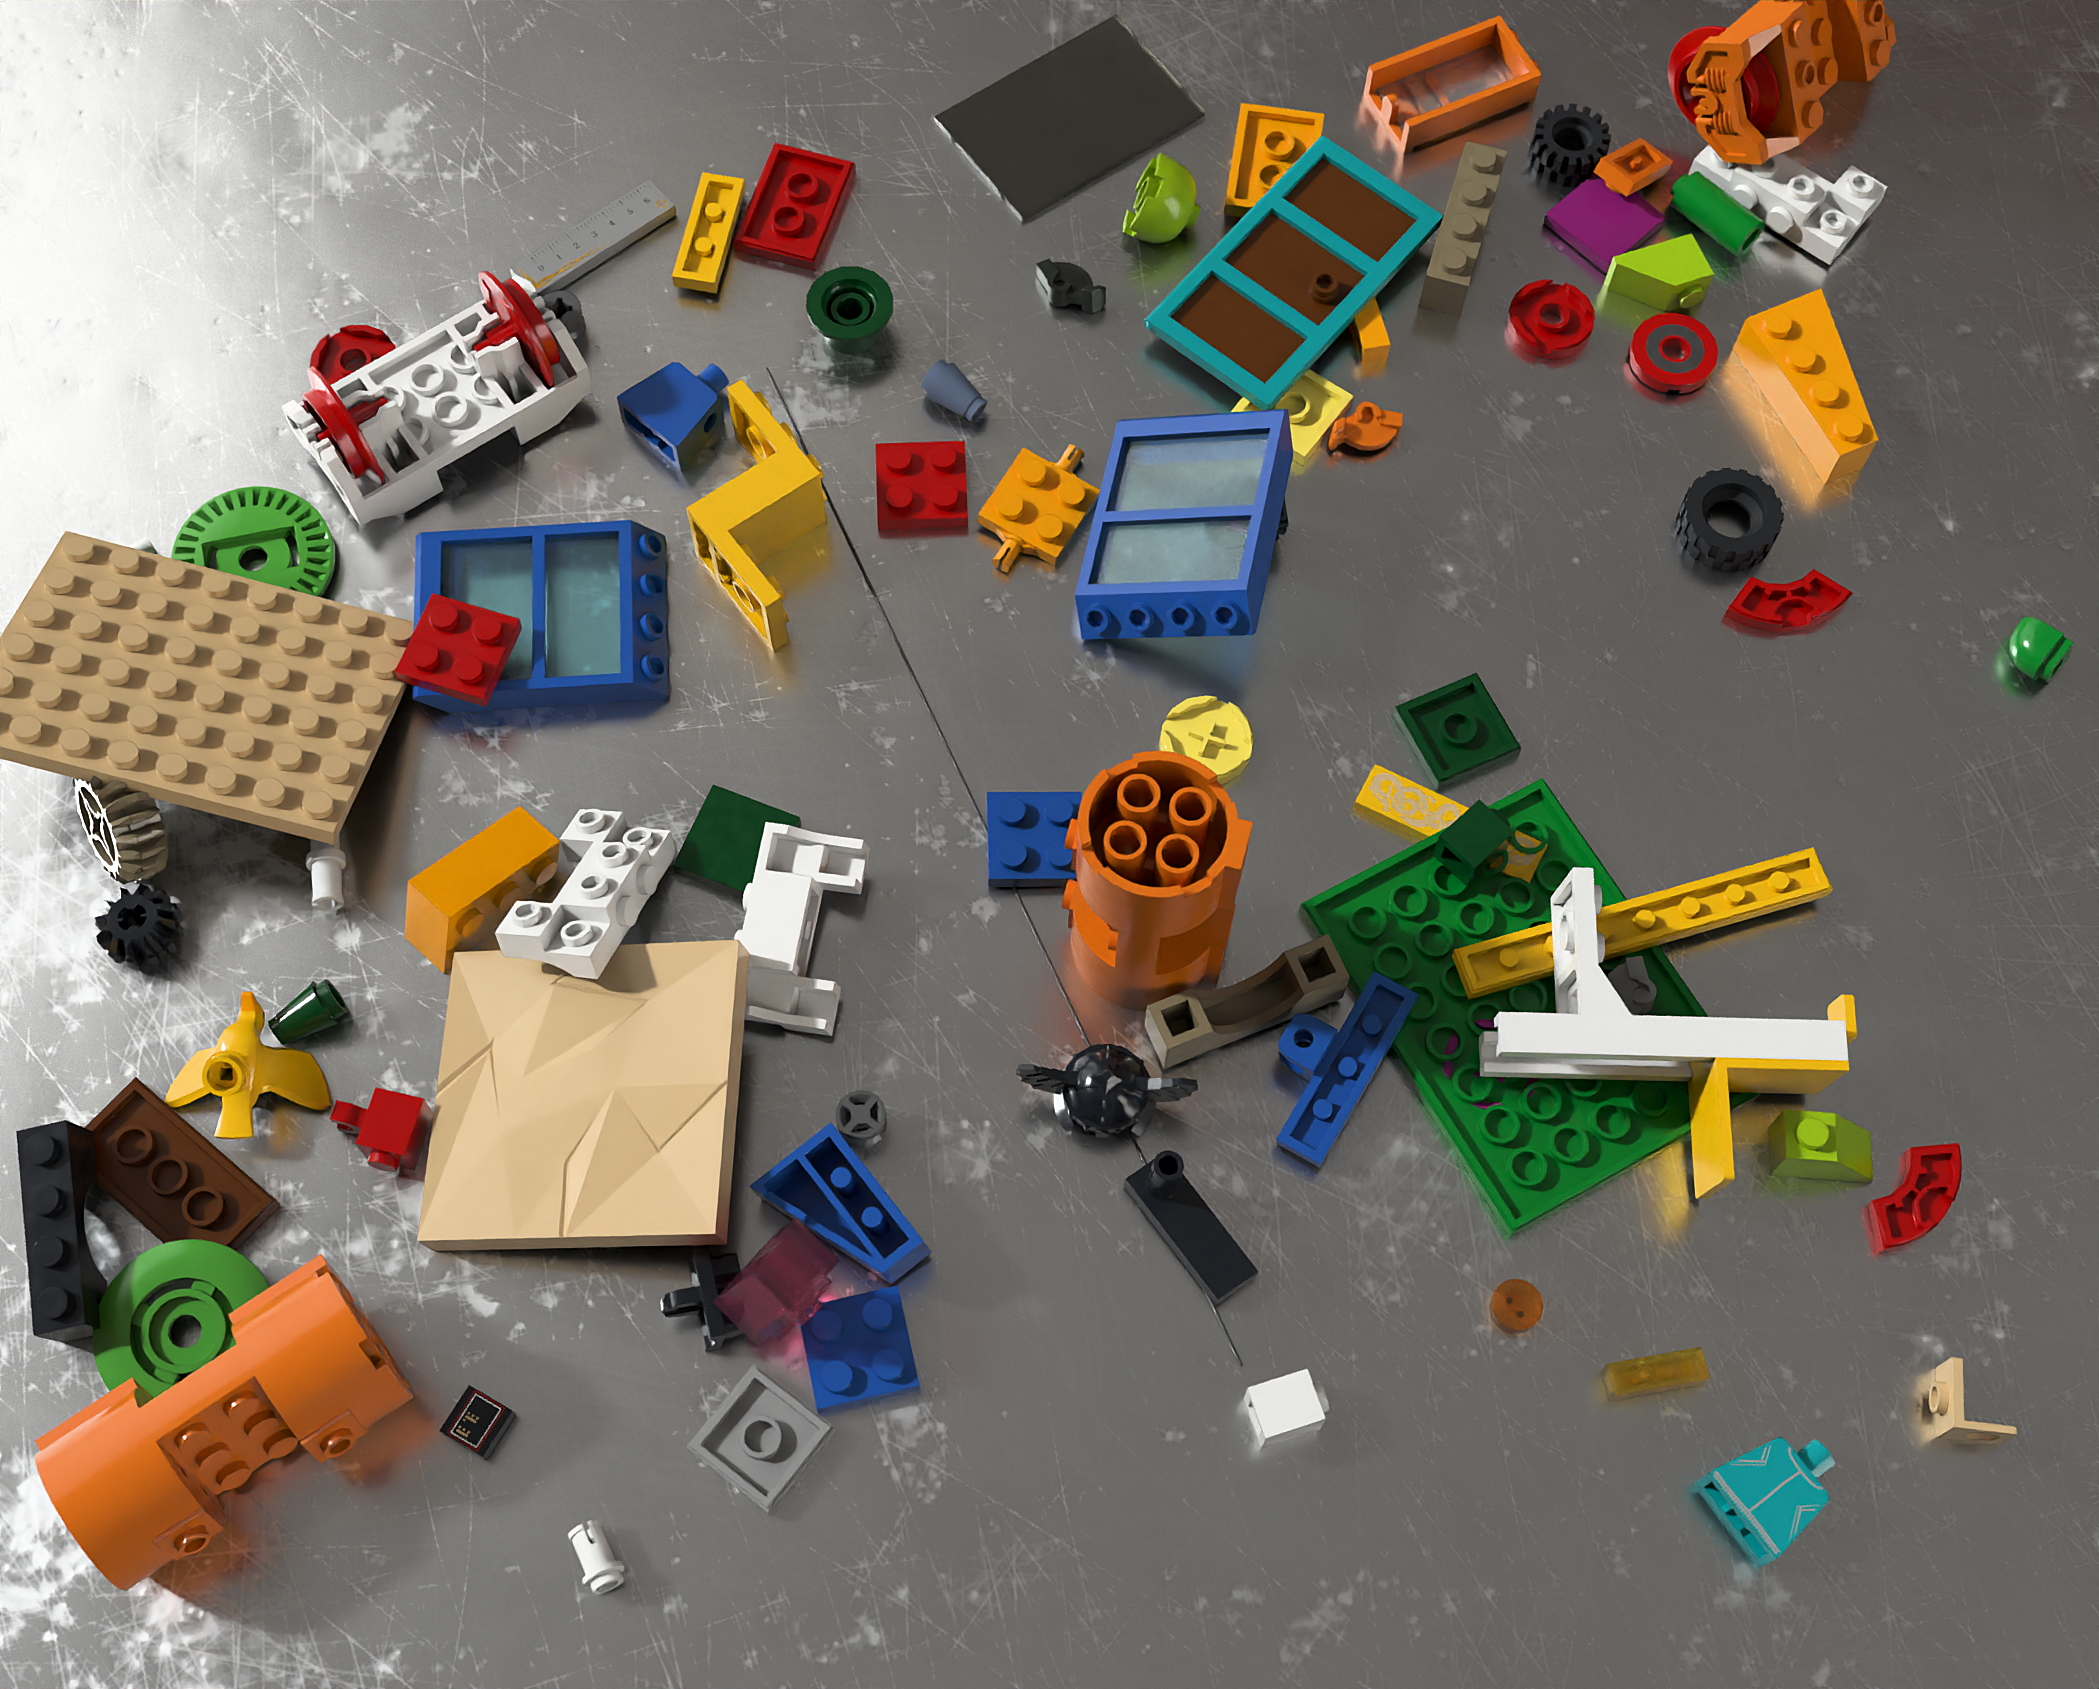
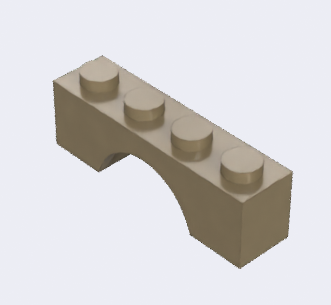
M1466 141L1428 266L1418 307L1457 317L1461 316L1508 151Z
M1329 934L1284 951L1265 969L1231 986L1212 991H1198L1190 988L1147 1005L1144 1027L1163 1068L1166 1069L1289 1020L1295 1014H1304L1343 998L1350 976Z

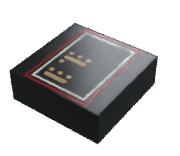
M469 1385L439 1431L446 1437L487 1460L516 1414L513 1410Z

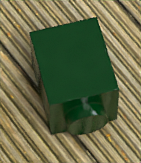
M1478 800L1439 835L1432 855L1468 887L1507 851L1515 831L1510 828L1508 820L1500 811L1494 808L1489 809L1481 800Z

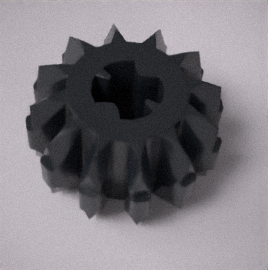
M140 883L134 894L131 895L127 889L120 887V899L117 902L103 900V907L108 914L94 918L96 921L95 925L101 931L96 935L97 942L102 949L108 950V956L115 963L122 964L126 961L131 968L139 970L147 958L151 964L159 966V953L163 950L176 953V946L170 939L184 936L183 927L178 922L182 918V912L175 903L170 902L171 898L163 890L157 889L152 892L148 886Z

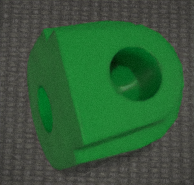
M2023 617L2009 638V655L2014 666L2033 681L2040 677L2049 682L2069 659L2074 642L2043 621L2033 617Z

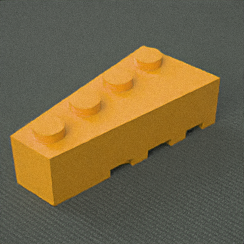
M1820 288L1746 318L1733 350L1822 482L1827 484L1862 469L1875 447L1878 437L1822 289Z

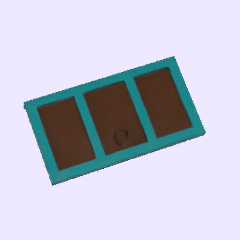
M1320 136L1143 321V324L1150 332L1261 410H1271L1349 326L1355 316L1386 286L1441 226L1443 215L1327 137Z

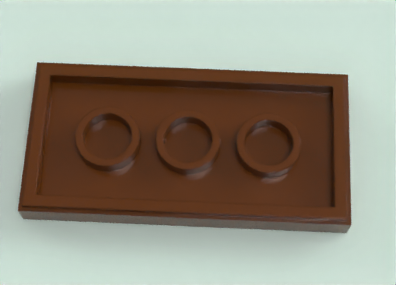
M137 1077L84 1127L93 1131L98 1179L95 1183L163 1244L184 1239H200L216 1242L237 1250L281 1205Z

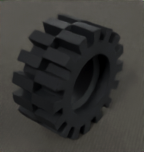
M1563 104L1555 106L1554 113L1548 109L1544 112L1543 118L1539 117L1529 148L1530 162L1535 161L1533 168L1536 172L1544 169L1543 178L1547 181L1552 176L1557 177L1555 183L1557 185L1563 186L1564 179H1568L1570 186H1577L1580 178L1584 182L1594 174L1593 171L1600 159L1607 155L1611 142V134H1608L1610 128L1607 122L1601 124L1603 117L1598 112L1593 117L1589 116L1591 111L1589 107L1584 106L1583 111L1580 112L1576 111L1577 104H1569L1568 110L1565 111ZM1570 139L1581 144L1584 150H1566L1555 141Z

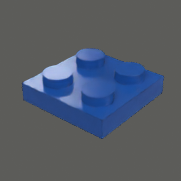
M987 792L988 887L1066 886L1068 880L1077 881L1076 870L1071 869L1072 850L1065 849L1064 846L1071 819L1078 820L1082 792Z
M898 1285L797 1308L818 1414L920 1390Z

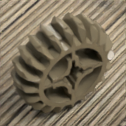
M94 775L90 782L73 778L72 785L75 789L73 796L77 802V812L81 817L82 827L88 836V843H91L95 850L96 858L101 860L103 869L109 872L110 877L121 882L123 885L133 881L137 883L151 878L155 873L166 868L169 852L167 850L168 840L164 834L165 825L159 815L160 809L156 806L154 799L148 797L149 794L147 792L125 791L127 783L120 780H114L107 786H104L102 780Z

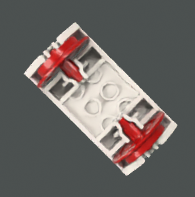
M484 270L480 272L478 279L484 296L482 301L332 385L328 383L315 367H310L307 369L312 389L301 395L302 402L296 403L292 400L281 406L293 433L323 469L360 526L373 519L402 514L443 491L437 470L508 429L519 444L523 445L559 424L582 398L594 392L588 366L566 327L559 319H556L552 310L550 311L548 308H545L543 298L541 296L537 297L536 290L530 281L515 275L500 282L489 271ZM560 363L568 379L555 386L551 367ZM366 474L379 488L363 497L353 480Z

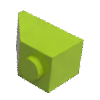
M1691 233L1614 256L1604 284L1607 290L1665 312L1678 307L1689 308L1704 300L1714 272Z
M1784 1109L1768 1127L1770 1175L1871 1183L1873 1181L1871 1132L1842 1116L1829 1112Z

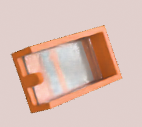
M1499 15L1369 65L1364 95L1403 154L1413 151L1414 146L1523 103L1533 104L1542 74L1537 62L1534 59H1530L1521 46L1516 32L1509 29Z

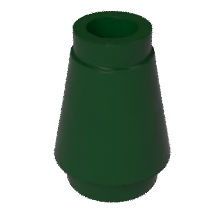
M328 979L318 984L312 981L283 1007L276 1016L269 1019L268 1024L277 1040L282 1045H286L291 1041L340 1023L339 1017L347 1013L348 1009L342 996Z

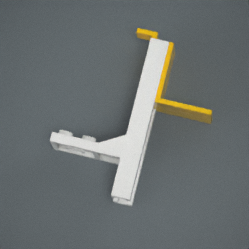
M1577 867L1572 868L1550 898L1556 1013L1499 1012L1494 1018V1028H1498V1032L1484 1031L1479 1037L1480 1076L1687 1081L1696 1199H1708L1734 1181L1735 1178L1729 1092L1817 1094L1849 1071L1847 1045L1858 1038L1854 996L1850 994H1842L1828 1005V1020L1631 1015L1598 964L1603 962L1605 954L1604 936L1602 933H1597L1596 915L1600 914L1602 907L1600 885H1594L1593 868Z

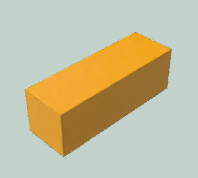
M1374 296L1349 324L1361 364L1387 359L1391 345Z

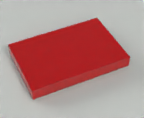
M775 142L734 237V251L816 272L856 173L855 162Z

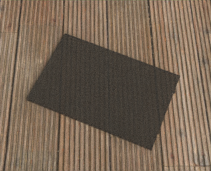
M1115 14L934 116V120L951 142L1023 222L1203 118L1205 110L1118 15Z

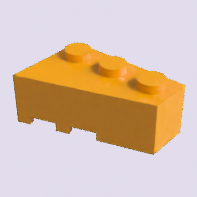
M518 806L408 880L404 938L445 974L452 967L454 952L470 951L507 916L516 901H523L539 885H543L552 878L558 868L560 840L524 808Z

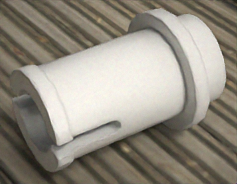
M599 1519L587 1521L589 1527L587 1534L591 1543L582 1524L572 1529L568 1534L586 1574L582 1580L585 1587H591L595 1595L608 1592L619 1586L624 1581L621 1572L625 1568L622 1561L615 1560L602 1529L603 1525Z

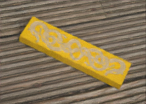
M1377 764L1373 766L1353 807L1420 840H1424L1449 827L1469 809ZM1515 831L1517 842L1525 848H1536L1542 843L1526 834ZM1510 842L1507 849L1508 863L1502 874L1510 878H1521L1530 883L1548 845L1546 844L1545 848L1539 853L1524 854L1515 849ZM1503 856L1499 857L1489 868H1498L1503 862Z

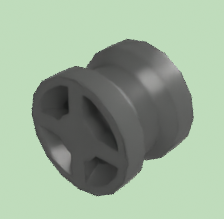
M561 290L545 295L543 297L545 308H548L550 311L552 310L555 317L561 315L559 320L566 327L574 343L580 342L585 336L586 324L579 299L574 294Z
M863 1090L848 1093L841 1099L836 1108L837 1127L839 1133L849 1146L855 1150H868L881 1143L887 1133L888 1125L886 1110L881 1099L877 1095ZM867 1125V1126L869 1127V1129H868L867 1127H865V1128H858L857 1130H855V1129L857 1128V1126Z

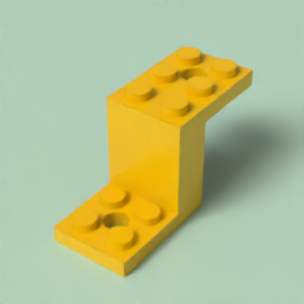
M741 379L727 388L736 440L757 465L686 507L696 556L774 652L788 643L786 623L789 622V618L782 606L785 594L772 575L765 578L757 567L762 561L826 522L824 502L827 501V497L821 483L824 472L817 459L811 453L805 455L797 446L796 436L785 422L779 424L771 415V407L763 394L759 391L753 393Z

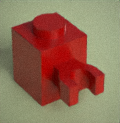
M375 1087L368 1109L336 1100L330 1120L338 1123L336 1128L339 1131L359 1134L355 1144L366 1159H368L367 1163L370 1166L387 1172H397L398 1166L415 1170L433 1119V1112L424 1098Z

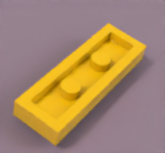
M702 172L672 274L674 287L711 293L717 292L746 191L743 178Z

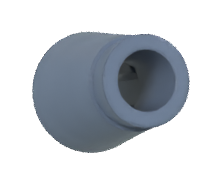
M940 359L930 368L920 384V387L927 392L926 398L966 418L970 422L975 421L980 416L988 401L981 397L982 395L954 362L948 364L943 359Z

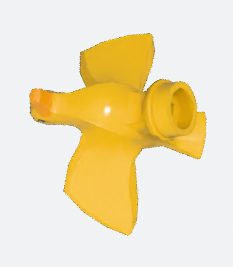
M245 991L241 994V1008L238 1020L222 1032L217 1046L196 1052L170 1086L164 1102L171 1108H177L209 1093L222 1096L223 1108L214 1136L221 1139L238 1140L254 1138L252 1109L261 1093L271 1091L297 1104L315 1110H326L330 1106V1096L323 1071L311 1053L289 1047H271L261 1042L260 1035L265 1025V1012L256 1000L254 993Z

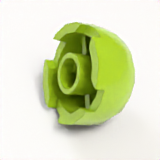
M1159 153L1157 158L1153 157L1135 188V191L1138 192L1134 203L1136 212L1126 211L1123 233L1149 243H1166L1176 238L1184 227L1189 230L1192 229L1199 216L1201 206L1195 203L1197 186L1193 175L1187 167L1162 153Z

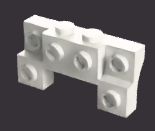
M1709 144L1694 159L1688 174L1691 175L1696 171L1701 172L1765 222V226L1828 265L1839 256L1860 226L1880 205L1888 188L1853 165L1846 170L1835 184H1832L1783 153L1769 158L1762 165L1724 162Z
M580 809L560 837L567 861L580 863L553 903L516 901L495 931V935L503 957L538 960L559 967L575 977L598 979L630 927L635 924L638 914L650 895L656 891L659 881L675 858L677 850L671 830L627 827L623 812Z
M765 823L753 883H748L744 890L743 909L746 915L743 929L738 930L734 937V940H740L750 953L745 1020L778 1024L788 1030L832 1036L841 987L835 981L807 978L805 976L823 890L861 895L870 851L869 846L864 840L816 833L785 824Z

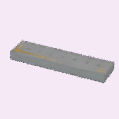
M649 178L509 267L512 277L518 275L530 281L536 290L537 297L541 296L543 298L550 292L562 289L677 215L675 204Z

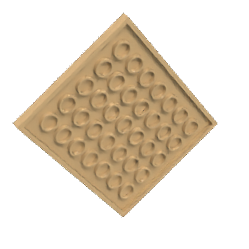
M65 531L0 636V759L88 782L91 781L94 775L102 780L104 786H107L114 780H120L127 783V789L125 790L127 792H147L150 798L334 845L407 688L408 683L399 681L394 671L414 632V622Z

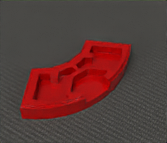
M1812 569L1802 579L1787 584L1767 583L1751 576L1730 604L1724 616L1739 624L1758 630L1771 632L1803 630L1816 626L1834 616L1848 602L1853 592L1815 569Z
M1959 1143L1910 1147L1905 1152V1173L1899 1188L1891 1195L1872 1200L1867 1205L1878 1254L1893 1252L1917 1242L1933 1230L1946 1215L1951 1204L1955 1201L1961 1182L1962 1158Z

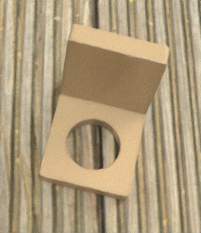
M1951 1357L1936 1367V1381L1932 1383L1930 1388L1929 1406L1931 1412L1936 1413L1938 1438L2000 1445L2017 1436V1427L1964 1420L1963 1358Z

